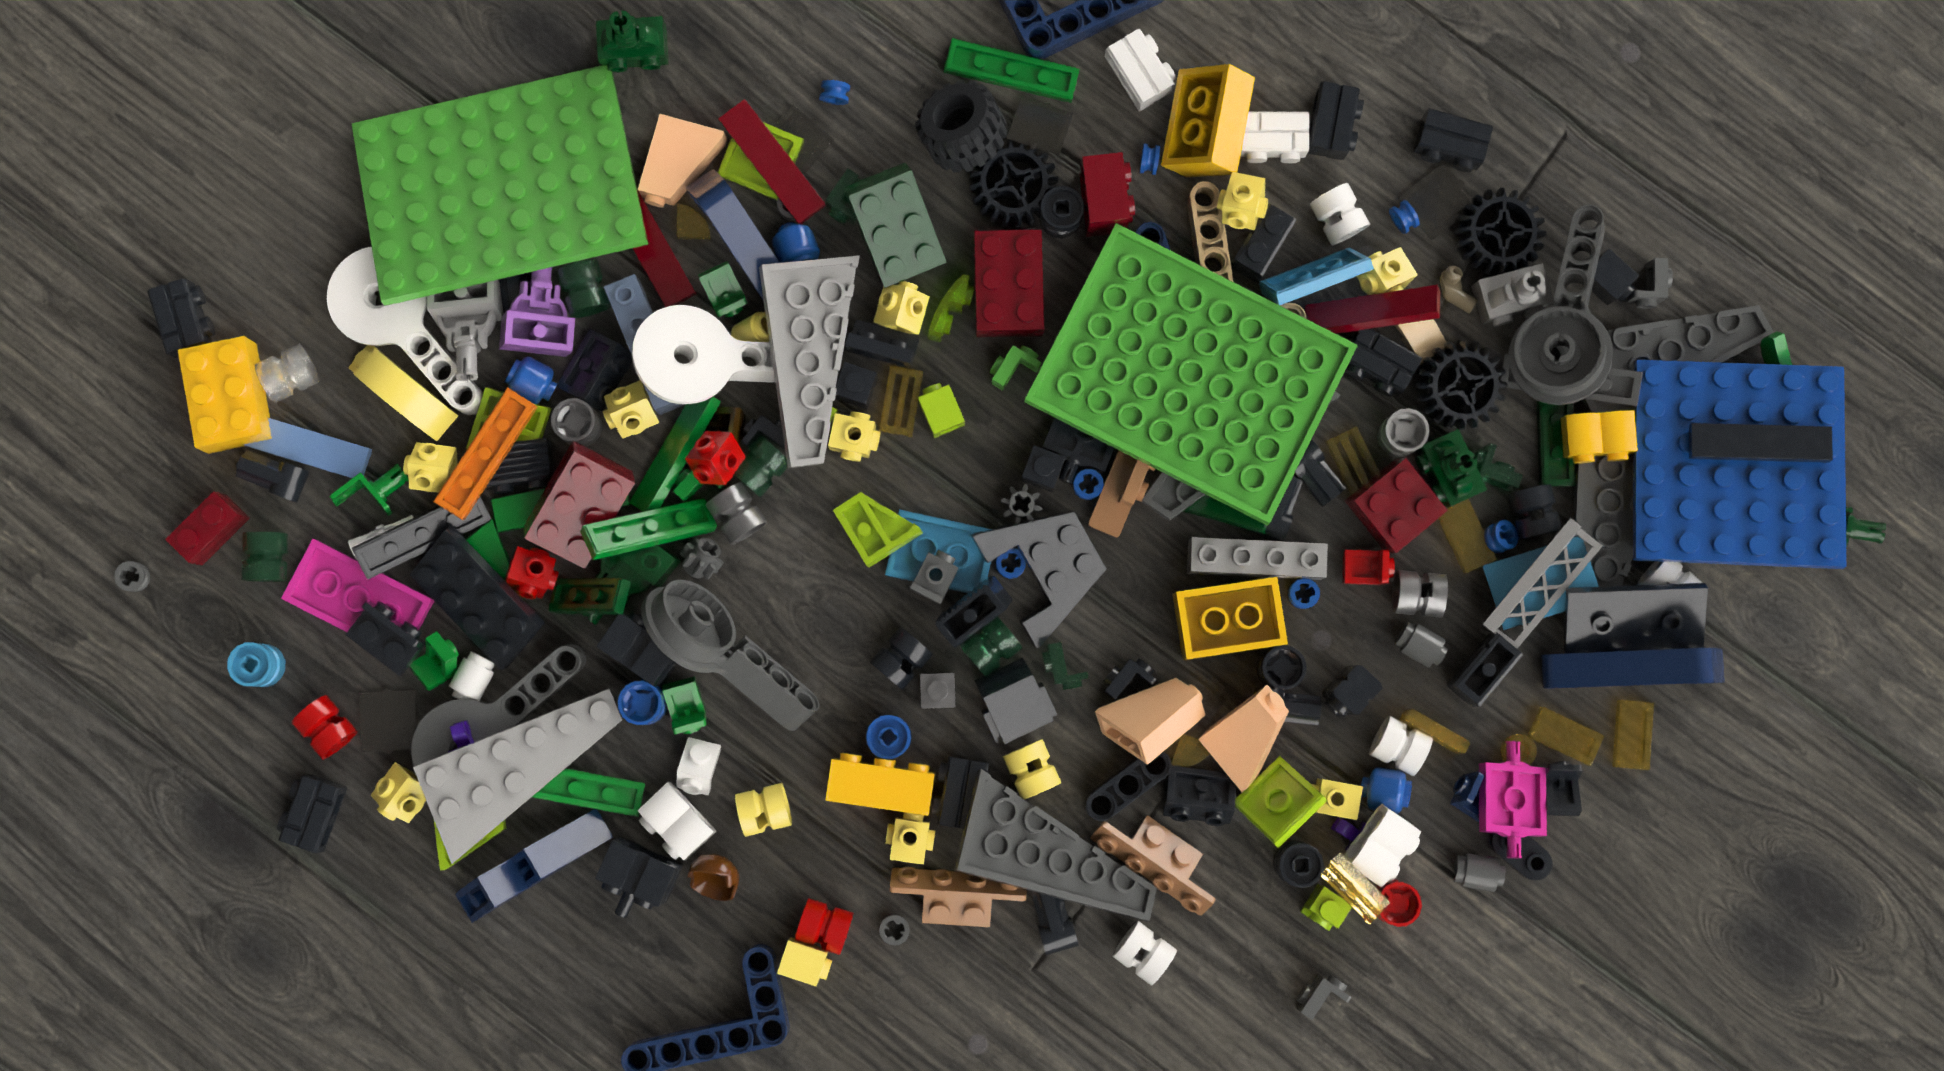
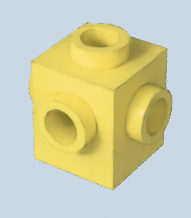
M1232 172L1227 190L1222 189L1218 198L1217 209L1222 210V224H1227L1235 229L1246 228L1255 230L1258 218L1264 219L1268 206V198H1265V178Z
M1400 247L1384 255L1381 251L1370 255L1369 258H1371L1374 270L1356 277L1360 282L1362 290L1367 295L1404 290L1417 276V273Z
M901 281L898 285H891L886 288L883 286L874 323L904 333L919 335L930 296L917 291V285L906 281Z
M641 380L626 387L616 388L612 393L604 396L608 408L603 411L606 422L610 429L617 428L622 439L639 434L659 423L656 411Z
M851 411L850 416L835 413L828 447L832 451L841 452V458L860 462L861 457L869 458L871 450L877 451L881 432L875 431L876 424L874 421H870V415ZM854 433L861 434L858 440L850 439Z
M416 442L411 455H406L403 466L404 474L408 475L409 489L439 493L458 464L457 448Z
M396 762L387 774L378 781L375 790L371 794V797L379 805L377 809L379 813L389 820L394 821L396 818H399L407 823H410L413 817L421 811L426 801L416 774Z
M904 812L903 818L896 817L895 825L888 824L885 844L892 845L890 860L924 865L926 850L933 851L935 830H929L930 822L923 821L924 815ZM906 832H913L916 834L917 840L909 843L905 840L904 834Z

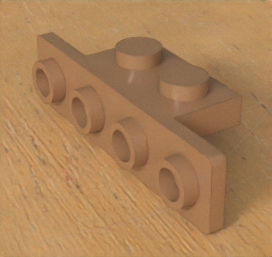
M1118 451L1089 520V527L1115 538L1119 537L1135 500L1142 502L1149 483L1144 482V478L1148 469L1155 471V468Z
M1147 815L1142 820L1131 839L1106 821H1103L1091 835V840L1097 843L1101 850L1113 854L1123 861L1131 871L1140 873L1150 880L1158 890L1168 893L1180 901L1182 906L1188 911L1203 915L1214 904L1216 899L1189 880L1203 854Z
M903 867L892 868L891 893L924 895L922 923L990 927L992 899L1026 901L1027 896L1026 889L946 869L924 870Z

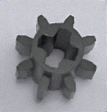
M1027 484L1019 492H1016L1011 486L1009 488L1012 495L1011 498L1001 499L1003 505L1009 506V510L1003 514V517L1007 518L1012 515L1016 518L1015 524H1020L1021 519L1032 520L1031 514L1033 511H1042L1040 506L1034 505V501L1038 499L1040 494L1035 493L1031 496L1027 492ZM1019 497L1021 501L1028 500L1030 502L1027 506V513H1023L1022 510L1015 511L1013 509L1016 505V498Z
M694 537L691 543H687L680 552V555L686 558L682 566L691 577L710 579L712 574L717 573L724 564L718 558L722 551L715 541L709 538H701L699 540L697 537Z

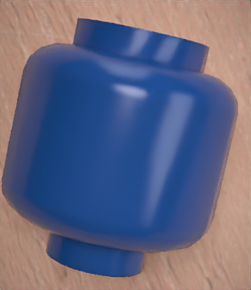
M794 222L786 223L779 228L772 239V248L779 263L817 260L820 256V249L815 236L806 225Z
M530 356L524 357L521 361L516 359L504 383L508 384L509 389L533 404H539L542 398L549 401L557 386V383L552 381L554 376L553 369Z
M1376 767L1371 772L1370 778L1363 777L1361 797L1367 798V806L1370 810L1375 811L1383 804L1396 814H1399L1403 807H1409L1412 781L1407 780L1406 774L1403 771Z

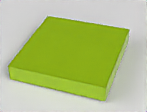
M764 123L795 163L804 140ZM732 138L717 173L728 181L778 201L776 194Z
M1279 756L1246 790L1235 798V808L1279 848L1327 800L1290 764Z

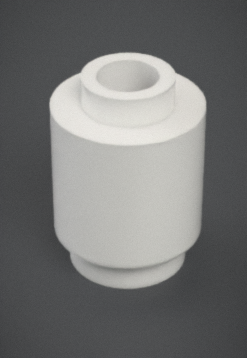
M471 651L468 658H463L449 684V687L454 689L452 696L457 699H475L480 701L494 674L492 669L495 664Z

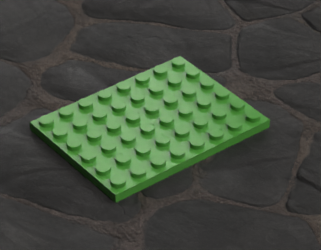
M607 65L352 123L380 300L384 306L648 245L613 72L608 71Z
M1116 223L1024 402L1249 517L1269 525L1358 345Z

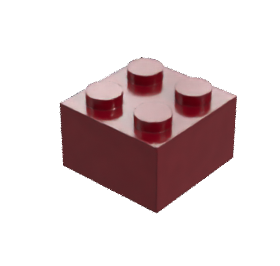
M1123 152L1082 156L1079 178L1084 203L1083 213L1086 237L1110 235L1116 223L1127 228L1128 224L1133 222V215H1135L1134 196L1127 194L1129 182H1131L1130 162H1124Z
M1407 458L1394 459L1345 500L1346 504L1382 549L1389 550L1390 553L1399 552L1448 511Z

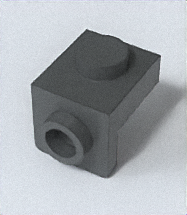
M1654 258L1645 264V291H1633L1626 298V303H1636V308L1652 309L1668 298V288L1671 287L1673 282V271L1671 268H1668V258Z
M1318 974L1311 986L1306 984L1296 998L1299 1004L1296 1009L1313 1020L1331 992L1347 1003L1352 997L1344 992L1347 985L1330 974L1326 980Z

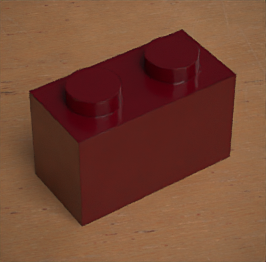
M213 491L165 540L188 563L203 566L250 517L228 495Z

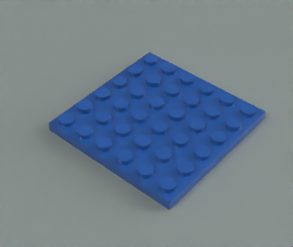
M1636 360L1634 362V371L1643 372L1638 406H1634L1638 451L1634 452L1633 560L1844 569L1847 567L1844 367ZM1691 423L1828 426L1832 427L1833 460L1830 463L1689 459V425Z

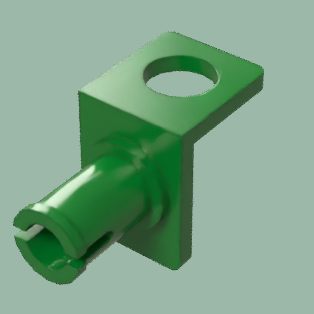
M396 463L393 468L374 482L371 480L368 482L360 472L329 497L337 507L364 487L384 512L390 516L392 511L386 503V497L406 482H409V479Z

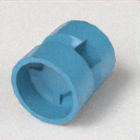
M245 642L238 645L230 653L227 669L230 677L240 685L269 687L276 684L282 678L285 672L286 661L282 652L277 647L270 644Z

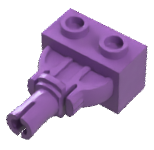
M552 267L531 272L529 285L527 281L520 282L519 295L513 300L509 310L501 318L500 350L567 357L573 352L575 318L567 316L565 305L560 299L561 286L555 285L552 288Z

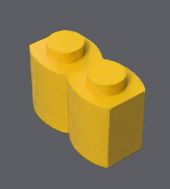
M1634 411L1580 413L1565 415L1561 418L1564 458H1573L1575 464L1595 462L1594 456H1607L1608 461L1628 460V454L1638 451Z

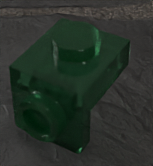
M1062 643L1048 644V652L1042 653L1045 672H1052L1054 685L1062 684L1063 690L1083 687L1082 680L1089 678L1088 672L1067 675Z

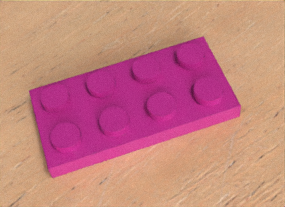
M312 539L281 597L284 601L345 632H348L364 611L362 605L365 601L375 604L378 601L383 602L395 611L394 619L402 625L407 621L417 629L421 628L434 603L432 598L383 573L367 580L358 560L316 539Z

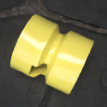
M1043 739L1003 756L1010 774L1017 776L1014 784L1020 797L1024 800L1061 784L1055 767L1047 763L1050 755ZM1032 761L1036 769L1028 772L1026 763Z
M783 783L763 787L760 794L755 790L735 794L737 813L745 837L763 833L766 826H770L775 830L792 825L790 807Z

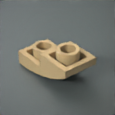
M1434 319L1395 325L1403 336L1401 340L1407 349L1422 357L1419 365L1424 363L1423 359L1425 357L1431 358L1434 356L1432 351L1434 348L1444 349L1446 340Z

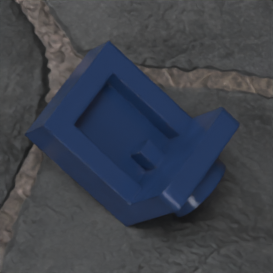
M1479 771L1463 774L1454 784V795L1450 802L1451 805L1478 822L1479 787L1485 776Z

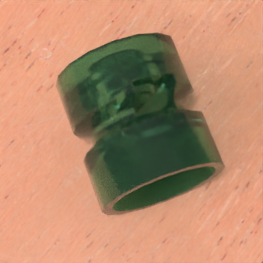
M598 260L578 261L566 265L556 272L562 290L569 293L564 300L570 318L576 319L593 316L611 307L604 286L599 285L602 282L603 274Z
M760 434L747 447L749 454L734 473L759 498L773 485L771 478L773 476L780 477L788 469L786 457Z
M243 532L242 552L247 555V559L242 561L241 580L286 582L287 562L282 559V556L288 553V534L279 532Z
M998 616L982 627L980 635L974 633L960 644L963 651L986 678L1000 667L1001 657L1009 659L1023 648Z

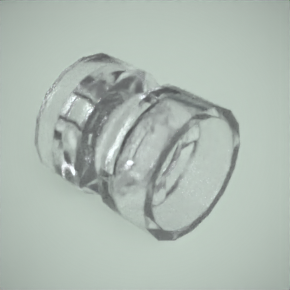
M300 344L282 351L280 359L271 356L255 364L258 379L266 394L274 403L292 396L293 389L295 388L303 391L320 382L311 358Z

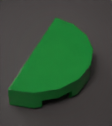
M1776 331L1762 338L1760 348L1765 364L1792 365L1784 333Z

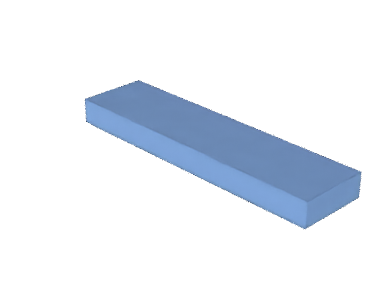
M268 418L272 439L244 445L349 478H354L360 472L364 476L372 453L370 448Z

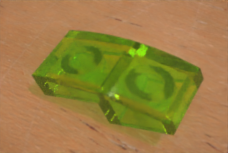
M963 274L958 278L941 300L929 328L928 340L941 342L943 334L949 335L954 316L949 315L948 312L952 311L962 314L964 305L970 306L974 286L969 285V275Z

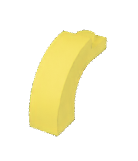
M367 345L355 356L354 361L348 367L374 393L436 441L440 439L458 417L444 402L410 377L375 346Z

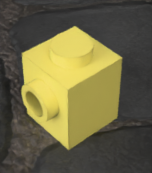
M1317 778L1316 785L1312 784V786L1326 798L1327 802L1316 813L1357 820L1363 786Z
M790 937L777 974L817 986L820 978L827 979L833 960L827 959L828 951L822 950V947L810 946L795 941V938Z

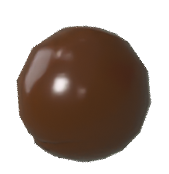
M719 854L701 855L691 863L687 875L689 878L691 876L690 887L694 891L718 901L733 900L740 879L737 867L728 858Z

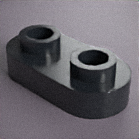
M1497 833L1490 834L1489 842L1492 850L1523 877L1530 880H1542L1550 874L1553 866L1551 855L1530 836L1521 838L1522 858H1507V847L1504 843L1506 837ZM1534 857H1538L1541 861L1540 867L1536 870L1531 867V860Z

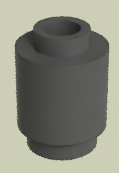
M1409 621L1403 626L1394 642V645L1400 647L1401 653L1427 668L1432 664L1438 666L1448 650L1444 646L1445 639L1419 623L1414 625Z
M1466 853L1465 856L1457 855L1454 864L1453 882L1461 883V886L1466 888L1495 892L1497 886H1503L1506 868L1505 866H1500L1499 858Z

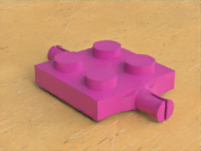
M1506 741V762H1485L1479 764V772L1485 775L1479 787V832L1497 833L1507 837V858H1522L1521 838L1527 836H1547L1546 768L1532 767L1524 762H1520V741Z

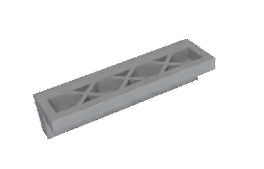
M1570 518L1487 618L1483 626L1493 634H1500L1518 649L1603 545L1581 529L1582 526ZM1575 535L1592 547L1584 558L1569 559L1567 545ZM1564 550L1565 560L1555 561ZM1579 563L1570 574L1569 564ZM1565 564L1567 579L1560 585L1547 586L1545 574L1547 569L1553 565ZM1542 577L1543 586L1533 587ZM1557 589L1552 597L1548 599L1547 590ZM1544 591L1545 605L1540 611L1525 612L1524 597L1527 593ZM1520 603L1521 613H1512ZM1536 615L1527 626L1526 616ZM1522 617L1523 632L1515 641L1498 629L1507 618Z

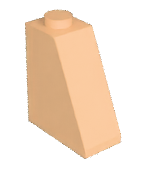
M659 114L638 187L639 193L645 198L644 202L663 208L665 204L674 206L686 193V187L698 179L726 146L727 138L724 131Z
M1177 678L1104 705L1095 711L1102 734L1147 765L1205 716L1202 704L1203 697L1200 691L1194 685H1187Z
M1266 685L1212 725L1198 740L1239 790L1243 792L1258 777L1289 710L1285 707L1280 695L1273 692Z

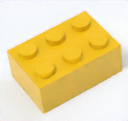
M1231 64L1179 69L1161 166L1185 177L1231 175L1232 172L1237 173L1255 77Z
M245 336L178 350L195 448L210 454L243 447L249 443L272 439L268 418H270L258 347L255 342Z
M1277 577L1178 591L1173 594L1183 660L1288 644Z
M840 753V759H831L825 801L929 815L935 773L928 772L929 765L908 763V769L895 767L896 760L874 758V764L861 762L862 755Z

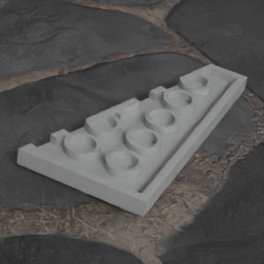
M860 255L763 264L759 267L788 468L824 463L831 425V410L837 390L835 388L841 367L849 321V306L853 297L855 286L853 283Z
M609 688L413 767L452 864L622 721Z

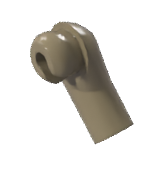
M1449 266L1440 276L1442 295L1447 302L1470 314L1478 299L1462 290V270L1457 266Z

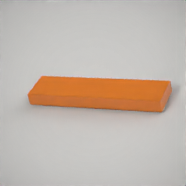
M507 387L433 502L458 518L465 520L538 406Z

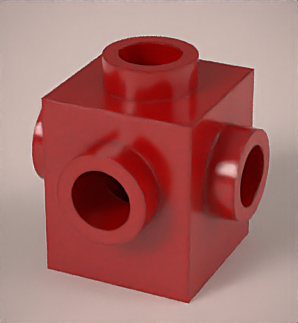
M705 431L701 438L696 441L685 460L699 483L726 485L746 456L732 432Z
M517 546L505 581L523 598L536 599L538 597L542 599L547 589L553 591L559 571L553 570L556 559L549 557V553L542 549L531 548L528 550Z

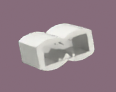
M667 782L637 810L642 816L639 819L641 825L650 834L653 835L657 832L665 840L662 847L675 860L678 857L687 860L717 832L671 782Z
M1381 804L1371 815L1363 831L1349 846L1343 860L1350 867L1382 888L1386 883H1391L1397 877L1400 871L1399 863L1406 854L1410 855L1416 850L1420 842L1418 837L1421 831Z

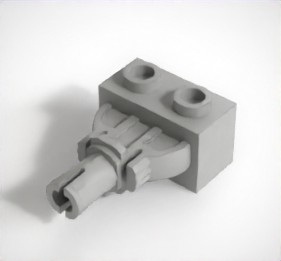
M1543 263L1481 279L1471 286L1474 298L1478 299L1476 306L1481 323L1493 322L1494 327L1513 322L1512 316L1525 314V318H1529L1554 302Z
M498 280L427 296V310L446 337L447 349L451 352H456V379L460 381H468V375H470L471 381L477 380V353L481 351V347L482 349L488 347V336L494 330L496 321H501L504 314L501 288Z

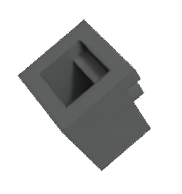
M937 550L935 555L928 552L910 590L941 605L959 570V567L953 565L956 559L940 550ZM931 570H941L943 574L941 580H931L929 577Z

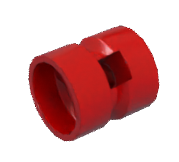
M328 695L321 696L310 703L292 720V725L303 738L310 737L312 739L310 746L322 760L329 758L342 749L358 732L346 717L338 716L339 708Z
M1396 879L1391 883H1386L1382 888L1376 884L1369 896V905L1373 914L1381 921L1396 927L1408 926L1419 917L1422 909V901L1418 891L1410 884Z
M808 898L799 922L795 941L810 946L818 942L821 943L822 950L840 955L854 913L838 907L831 911L828 910L826 903Z

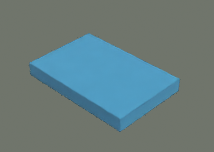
M1346 248L1260 281L1259 286L1264 296L1280 306L1374 270L1371 258L1351 248Z
M899 509L898 515L919 526L923 534L889 555L885 576L914 582L928 552L935 555L937 550H940L955 558L956 560L953 565L959 567L949 588L950 590L968 593L980 583L982 584L984 580H987L991 561L989 563L985 562L970 535L992 529ZM933 569L929 574L930 579L933 581H939L943 576L939 569Z
M1578 536L1574 537L1567 545L1569 559L1584 558L1586 556L1587 550L1584 541ZM1547 546L1483 565L1496 607ZM1564 550L1555 561L1565 560ZM1591 562L1587 564L1568 588L1599 587ZM1579 563L1569 564L1570 574ZM1565 564L1550 566L1545 572L1547 586L1560 585L1567 579ZM1542 577L1533 587L1543 586ZM1557 589L1547 590L1548 599L1552 597ZM1544 591L1528 592L1524 597L1525 612L1540 611L1545 605ZM1566 591L1543 618L1565 612ZM1520 603L1512 613H1521ZM1536 615L1526 616V623H1530ZM1522 617L1507 618L1502 624L1503 630L1523 625Z

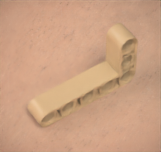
M1202 181L1192 188L1187 200L1195 262L1207 269L1205 265L1206 259H1218L1222 268L1214 273L1233 282L1225 224H1222V210L1217 209L1220 192L1213 183ZM1205 193L1211 198L1212 204L1201 206L1196 202L1195 196ZM1205 225L1211 226L1216 230L1217 236L1213 239H1206L1201 235L1200 228ZM1296 303L1280 305L1306 319V313L1300 305Z

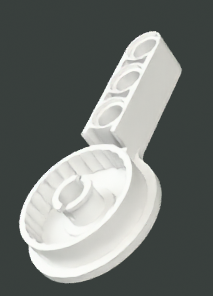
M372 247L358 250L345 258L332 274L327 290L328 310L338 329L350 339L364 345L385 346L394 344L400 346L451 406L466 415L476 414L483 393L474 381L470 380L469 376L468 381L456 379V360L431 331L424 326L423 318L427 308V296L387 306L383 304L376 306L377 296L375 292L379 291ZM425 341H429L430 347L427 353L418 355V346ZM451 366L449 377L439 380L438 374L441 368ZM471 390L473 395L471 401L466 405H461L459 401L461 394Z
M674 305L652 313L640 325L633 341L632 360L639 379L649 391L667 402L693 404L705 401L720 392L728 381L775 382L770 342L736 340L715 316L697 307ZM674 355H685L690 362L687 364L679 363L674 358ZM742 357H751L756 362V366H747L742 361Z

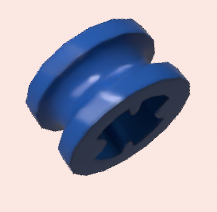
M824 80L821 82V88L824 89V92L820 93L819 96L821 101L835 105L849 103V97L846 96V93L850 91L851 86L848 83L837 80Z
M1143 143L1139 173L1144 174L1145 171H1150L1152 175H1156L1160 145L1150 148L1148 144Z
M1407 200L1400 202L1399 208L1393 206L1389 209L1392 221L1402 234L1408 233L1409 227L1416 228L1420 225L1416 211Z
M1093 469L1080 471L1075 476L1073 482L1075 494L1084 500L1097 498L1104 486L1101 474ZM1084 476H1091L1090 480L1096 479L1098 485L1093 487V493L1087 494L1085 493L1086 489L1083 491L1080 489L1079 484L1083 483Z
M1501 520L1486 527L1484 539L1491 551L1502 553L1517 545L1518 534L1511 522Z
M1015 548L1003 553L996 560V568L999 574L1008 579L1019 577L1026 567L1022 554ZM1008 554L1016 555L1015 560L1020 559L1021 566L1015 567L1013 573L1006 572L1007 567L1002 568L1001 565L1002 560H1007Z
M1299 579L1293 582L1288 589V599L1298 609H1307L1314 606L1320 597L1318 585L1310 579ZM1301 584L1307 585L1306 590L1310 588L1312 590V596L1307 598V603H1301L1302 598L1297 600L1295 592L1300 590Z

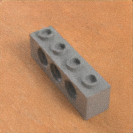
M1192 537L1188 540L1187 574L1322 580L1327 578L1328 544Z

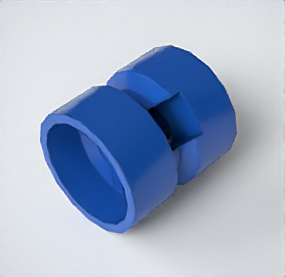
M633 681L626 685L618 698L620 714L626 721L635 725L654 724L661 720L667 711L662 688L660 686H652L647 681Z
M884 715L875 719L868 727L866 734L867 745L871 752L883 759H895L901 756L909 748L912 740L908 724L900 717L894 715Z

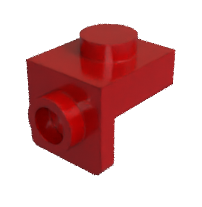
M1383 549L1380 551L1344 550L1343 584H1388L1389 578H1393L1395 572L1394 558H1389L1390 551Z

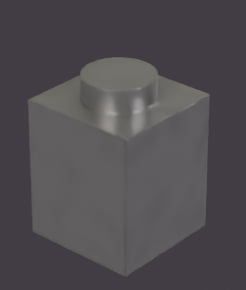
M954 673L920 674L922 709L956 707Z

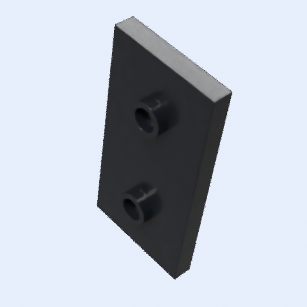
M1706 583L1566 588L1563 646L1565 654L1704 648L1708 587Z

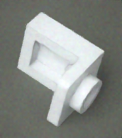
M688 737L677 769L676 787L692 795H709L711 780L720 755L721 745Z

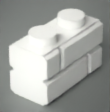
M1140 29L1110 45L1106 49L1104 56L1138 111L1144 110L1154 104V102L1169 95L1175 85L1173 80L1176 79L1171 66L1167 62L1162 64L1157 57L1158 47L1154 39L1149 34L1144 36Z
M1248 112L1240 157H1247V162L1263 163L1267 161V158H1280L1282 163L1300 162V158L1306 157L1309 152V112Z

